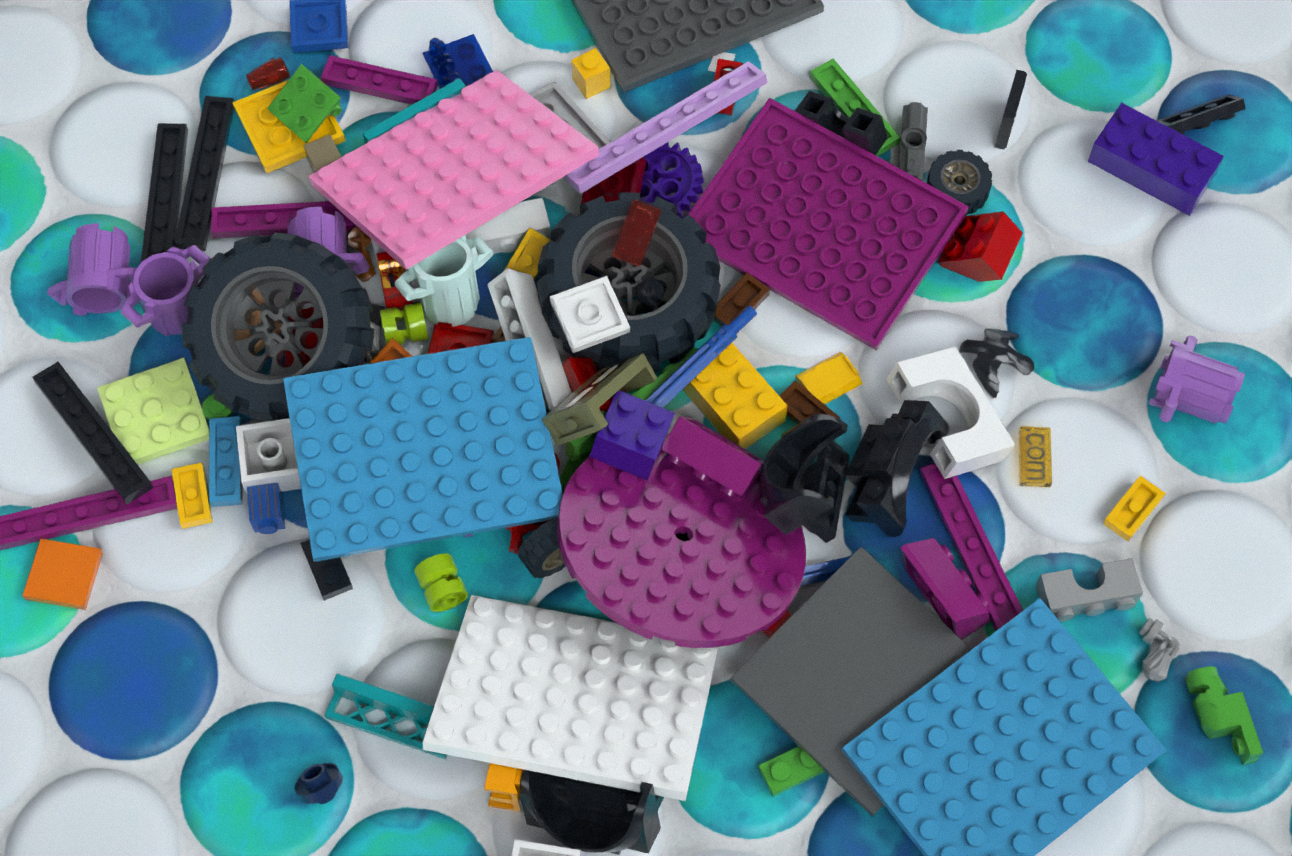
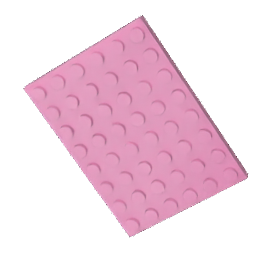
M496 70L473 84L466 86L461 90L460 94L450 99L441 100L437 106L418 113L415 117L393 127L386 133L345 154L340 159L322 167L308 177L311 186L407 270L599 156V150L596 144Z

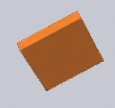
M40 539L22 595L23 598L29 601L86 610L103 551L101 548Z

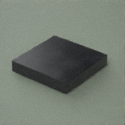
M1016 70L995 148L1003 150L1007 148L1027 77L1025 71Z

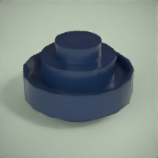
M315 764L302 773L295 783L294 790L300 801L305 804H325L335 797L343 782V776L336 764Z

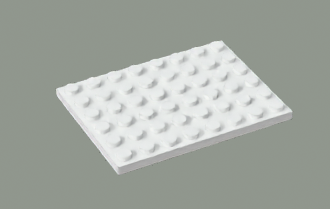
M471 595L423 740V750L640 792L641 782L653 784L654 793L657 796L686 801L719 647L675 646L673 641L653 637L652 640L645 638L616 622Z

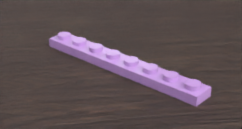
M748 61L598 149L599 156L565 175L564 180L580 194L767 84L766 74Z

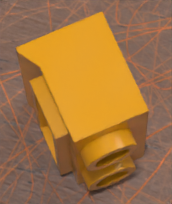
M489 763L484 786L485 791H491L488 807L521 812L519 803L520 784L524 769Z

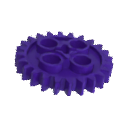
M669 142L643 156L646 161L644 171L647 172L643 175L640 198L643 196L647 197L640 200L654 203L657 196L678 206L677 216L683 219L682 211L690 212L692 209L690 202L696 203L699 199L697 194L703 193L701 185L704 183L703 171L696 155H690L687 147L681 150L677 142L670 148Z

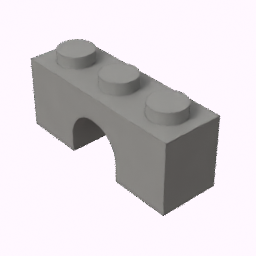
M1133 558L1102 563L1096 574L1099 588L1094 590L1080 587L1074 579L1072 569L1041 574L1036 584L1039 598L1042 599L1060 622L1068 621L1074 618V615L1086 613L1087 616H1096L1102 614L1107 609L1117 608L1118 611L1131 609L1136 606L1143 591Z

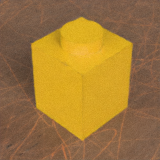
M596 48L571 60L572 80L586 99L611 87L610 67Z

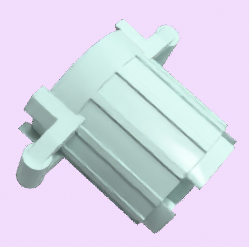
M466 235L410 267L395 281V287L408 301L419 298L424 314L434 324H438V322L452 323V327L464 324L474 317V311L477 310L478 301L480 300L475 271L483 266L493 256L494 252L481 237L466 240ZM416 279L417 289L415 290L408 283Z

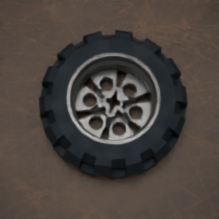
M618 193V200L605 202L604 197L601 196L580 205V214L577 217L569 213L551 231V241L546 243L541 251L538 263L537 286L542 315L552 336L557 339L561 338L563 341V350L574 358H590L596 361L597 370L644 353L653 371H659L661 362L669 360L671 364L677 363L690 350L694 349L696 340L706 336L714 320L721 287L719 283L721 268L715 248L710 243L706 244L707 233L693 217L688 214L685 218L681 219L677 216L678 206L657 196L654 203L641 201L640 193ZM622 253H632L631 259L625 258V261H623ZM662 267L667 269V273L654 276ZM588 268H591L600 275V278L608 277L629 323L630 332L573 353L551 305L550 296L599 279V277L585 273ZM645 278H656L664 288L662 303L657 307L644 306L639 301V298L632 301V298L637 296L638 284L643 282Z
M274 233L273 236L264 237L253 235L234 242L231 250L224 254L218 252L202 268L205 274L197 286L191 285L184 306L189 307L187 323L181 324L183 348L190 350L193 360L189 365L199 383L207 386L214 393L216 401L230 410L250 416V418L271 421L289 418L283 378L363 365L367 352H372L375 329L371 328L370 312L373 309L366 289L361 287L355 277L356 272L340 256L334 254L325 246L298 235ZM297 282L305 288L297 301L294 302L293 294ZM258 288L266 303L259 305L250 294ZM284 292L286 302L281 307H276L274 303L276 294ZM311 303L314 307L313 315L305 319L302 316V308L305 304ZM259 310L262 321L257 326H253L250 320L251 315ZM288 316H290L294 320V322H291L288 319ZM323 319V328H312V323ZM273 320L283 323L280 327L283 335L273 332L276 328ZM235 330H250V335L252 336L236 341ZM310 333H315L318 338L317 345L309 349L305 343L306 337ZM263 340L265 342V352L263 355L257 356L254 351L255 344ZM291 351L294 356V362L290 367L285 368L282 364V357L286 352ZM302 351L311 358L306 365L302 361L300 354ZM273 357L269 376L261 373L260 370L265 362Z

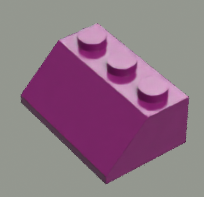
M679 416L661 448L668 453L666 456L668 460L681 467L684 463L694 468L693 474L706 482H709L710 479L722 484L719 489L733 498H736L738 494L746 496L762 474L763 459L691 417Z
M932 538L905 544L901 547L905 571L942 622L961 640L989 623L988 611L991 608L987 600L981 593L976 595L970 587L972 585L971 579L963 569L959 571L952 563L954 557L946 545L940 546Z

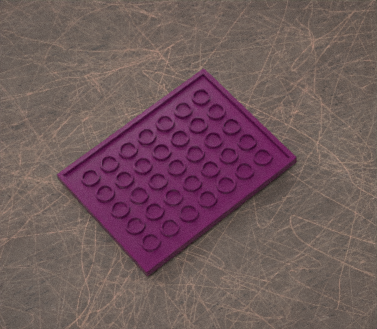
M769 98L691 209L689 215L707 233L706 244L710 243L715 248L718 261L743 275L748 272L774 293L877 351L968 213L969 206Z

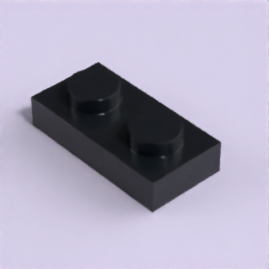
M310 539L300 543L324 601L353 589L340 557L314 562Z

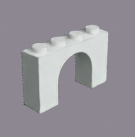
M956 347L897 362L886 378L900 404L904 400L937 396L952 402L964 415L967 430L942 437L930 453L944 479L1002 462L1014 448L1015 444L1010 434L1004 428L995 409L989 403L980 384L975 380L966 361L962 358Z

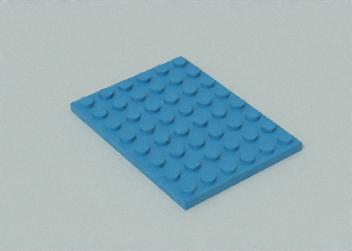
M531 337L283 378L314 562L542 522L558 517L563 494L551 434L542 421V418L547 414Z
M1041 598L841 749L923 856H1035L1167 751Z

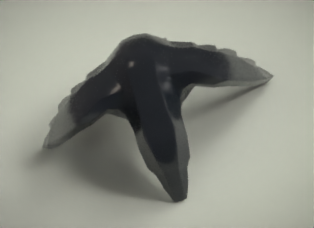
M986 328L984 330V340H965L961 343L959 353L978 355L973 361V368L986 391L992 398H996L999 393L997 369L1001 364H1008L1017 369L1021 374L1029 375L1034 370V361L1028 356L1018 353L1008 345L1009 340L1018 339V334L1000 329Z

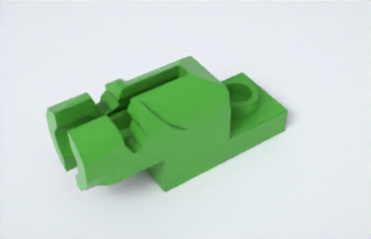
M1202 667L1187 673L1188 677H1185L1189 693L1198 695L1195 701H1193V706L1196 709L1201 727L1206 736L1212 739L1233 735L1232 747L1234 753L1240 756L1242 764L1255 763L1263 754V750L1243 692L1228 694L1216 667Z

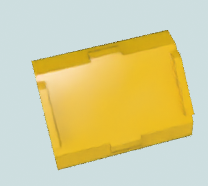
M838 352L795 375L798 382L823 404H827L863 384L858 371L842 352Z

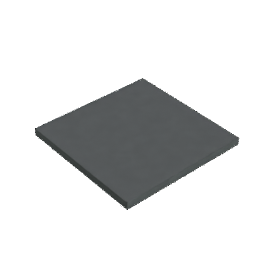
M860 547L731 676L730 681L873 817L883 806V803L841 749L972 649L866 550Z

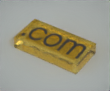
M1020 426V486L1051 487V428Z

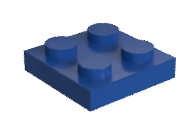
M290 0L292 52L349 48L346 0Z

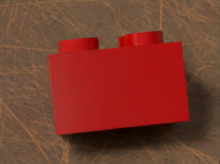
M1004 211L965 216L943 249L938 264L943 268L978 282L1002 280L1023 232Z

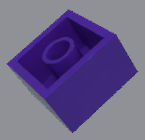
M620 390L617 391L605 416L608 425L598 432L589 457L648 481L675 413Z

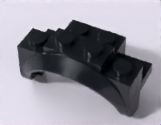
M904 400L899 413H892L890 418H886L883 425L868 424L845 473V476L857 488L845 514L852 522L876 523L888 537L902 535L907 524V491L916 459L926 441L930 444H935L938 439L947 436L950 428L946 420L929 401Z
M817 414L808 417L784 432L766 455L762 469L760 501L766 507L764 516L785 535L803 525L809 532L816 534L825 543L836 537L846 480L845 473L848 469L850 455L834 441L847 432L848 425L834 416ZM818 455L817 462L809 466Z
M529 770L523 771L520 784V799L527 825L543 828L560 843L583 852L620 855L622 850L631 849L649 854L661 829L658 809L664 799L662 796L655 795L653 784L641 782L640 792ZM557 788L565 789L567 792V797L564 794H562Z

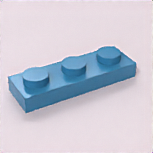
M240 416L209 418V503L211 507L242 505V482L236 426L242 425Z

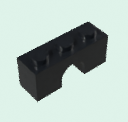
M812 91L806 94L795 109V112L874 155L878 153L888 138L881 115L857 107L849 118L836 108L832 98Z

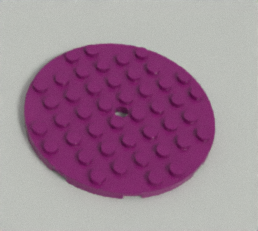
M662 449L658 454L648 481L591 457L584 461L573 474L565 488L557 518V537L560 552L572 579H577L582 588L587 592V599L603 614L624 628L651 640L653 637L673 641L675 646L714 648L745 641L752 634L761 630L765 631L788 610L799 590L805 572V537L802 526L785 535L764 516L766 507L760 501L762 474L746 496L738 494L736 498H733L719 489L722 484L710 479L709 482H706L693 474L694 468L684 463L681 467L666 458L668 453ZM687 532L690 541H681L675 534H685Z

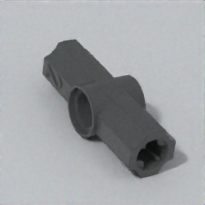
M911 102L908 105H904L902 111L898 168L923 181L928 107L923 106L922 103Z

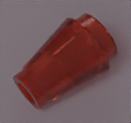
M272 57L251 71V73L246 74L252 90L277 85L291 78L282 57L277 59Z

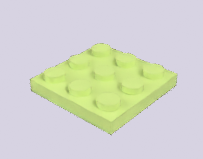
M184 358L97 387L111 431L137 464L209 440V426Z

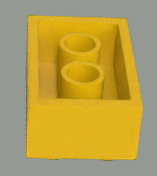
M733 343L683 389L686 395L722 436L744 449H747L786 421L788 405Z

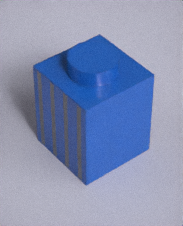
M272 483L247 487L249 521L254 532L273 534L277 530L286 529L283 494L279 484Z

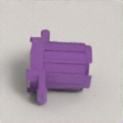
M308 207L298 210L297 217L290 218L287 225L288 234L298 235L304 239L317 242L340 256L346 263L354 262L355 265L350 267L356 272V275L369 270L370 266L362 253H347L346 223L339 212L335 211V216L322 213V207ZM297 282L293 294L294 298H298L305 288Z
M98 223L78 227L76 235L72 236L69 243L67 280L51 286L47 291L48 295L62 306L71 305L73 307V314L78 316H86L87 312L103 314L122 309L127 298L131 295L128 286L131 282L133 283L136 270L134 267H129L130 244L128 243L126 233L113 226L112 232L101 230Z
M196 245L183 250L171 247L167 250L168 252L154 254L143 260L135 270L133 283L131 282L128 286L131 295L127 298L121 309V314L137 328L151 323L155 330L165 336L182 335L181 324L188 321L189 307L184 306L190 287L192 284L198 285L199 280L205 274L202 268L211 260ZM189 256L194 259L190 264L186 260ZM139 301L145 313L143 316L133 309Z
M1187 336L1184 344L1172 340L1170 347H1173L1170 355H1165L1160 368L1164 370L1157 383L1154 399L1151 398L1149 404L1162 409L1159 418L1164 422H1169L1175 410H1179L1215 424L1218 421L1226 424L1234 407L1231 404L1236 392H1240L1245 373L1237 371L1238 367L1193 352L1198 342L1194 336Z

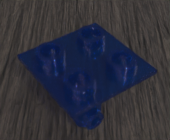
M474 34L445 44L439 38H433L429 41V51L422 53L434 79H437L439 89L459 78L466 86H469L493 72Z

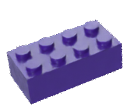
M1121 102L1094 142L1088 162L1190 216L1216 176L1224 156Z

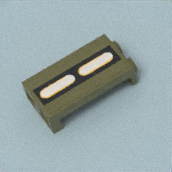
M644 353L597 371L542 418V421L550 431L557 446L595 433L608 425L599 409L601 405L609 398H614L617 391L630 392L655 382L657 377Z

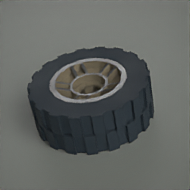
M951 150L947 151L944 155H939L937 160L933 161L929 169L927 184L969 206L967 214H973L977 212V209H981L984 206L985 201L989 197L992 185V172L989 170L987 162H984L979 155L976 156L970 151Z
M555 517L549 522L542 524L537 530H534L519 548L518 556L534 578L538 577L540 579L551 576L566 567L559 548L557 518Z

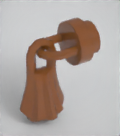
M354 227L347 234V243L351 248L360 250L358 252L363 254L370 266L367 272L355 275L362 282H366L376 275L370 254L366 251V248L370 245L371 238L359 227Z

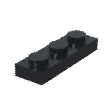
M1228 94L1157 121L1185 135V131L1206 128L1210 126L1212 121L1218 119L1227 120L1235 117V113L1246 109L1244 98Z

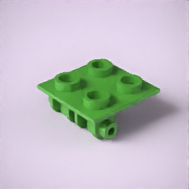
M303 64L299 66L267 108L305 143L310 140L328 115L336 117L342 111L339 102L341 97Z

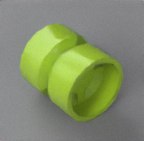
M421 302L404 305L403 310H399L396 307L380 310L386 344L392 338L400 345H404L407 339L412 343L429 340ZM405 320L406 330H398L396 322Z
M448 553L434 555L420 562L414 569L421 588L426 589L424 596L432 612L450 610L467 599L468 592L462 578L457 576L458 569L452 555Z

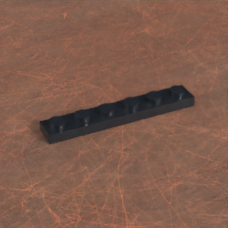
M205 96L175 238V246L178 249L183 250L196 245L200 250L206 251L211 227L212 207H215L234 112L233 98Z
M158 123L141 262L154 254L168 252V249L175 247L188 138L187 124Z
M59 361L32 377L37 387L126 505L153 489L151 481Z

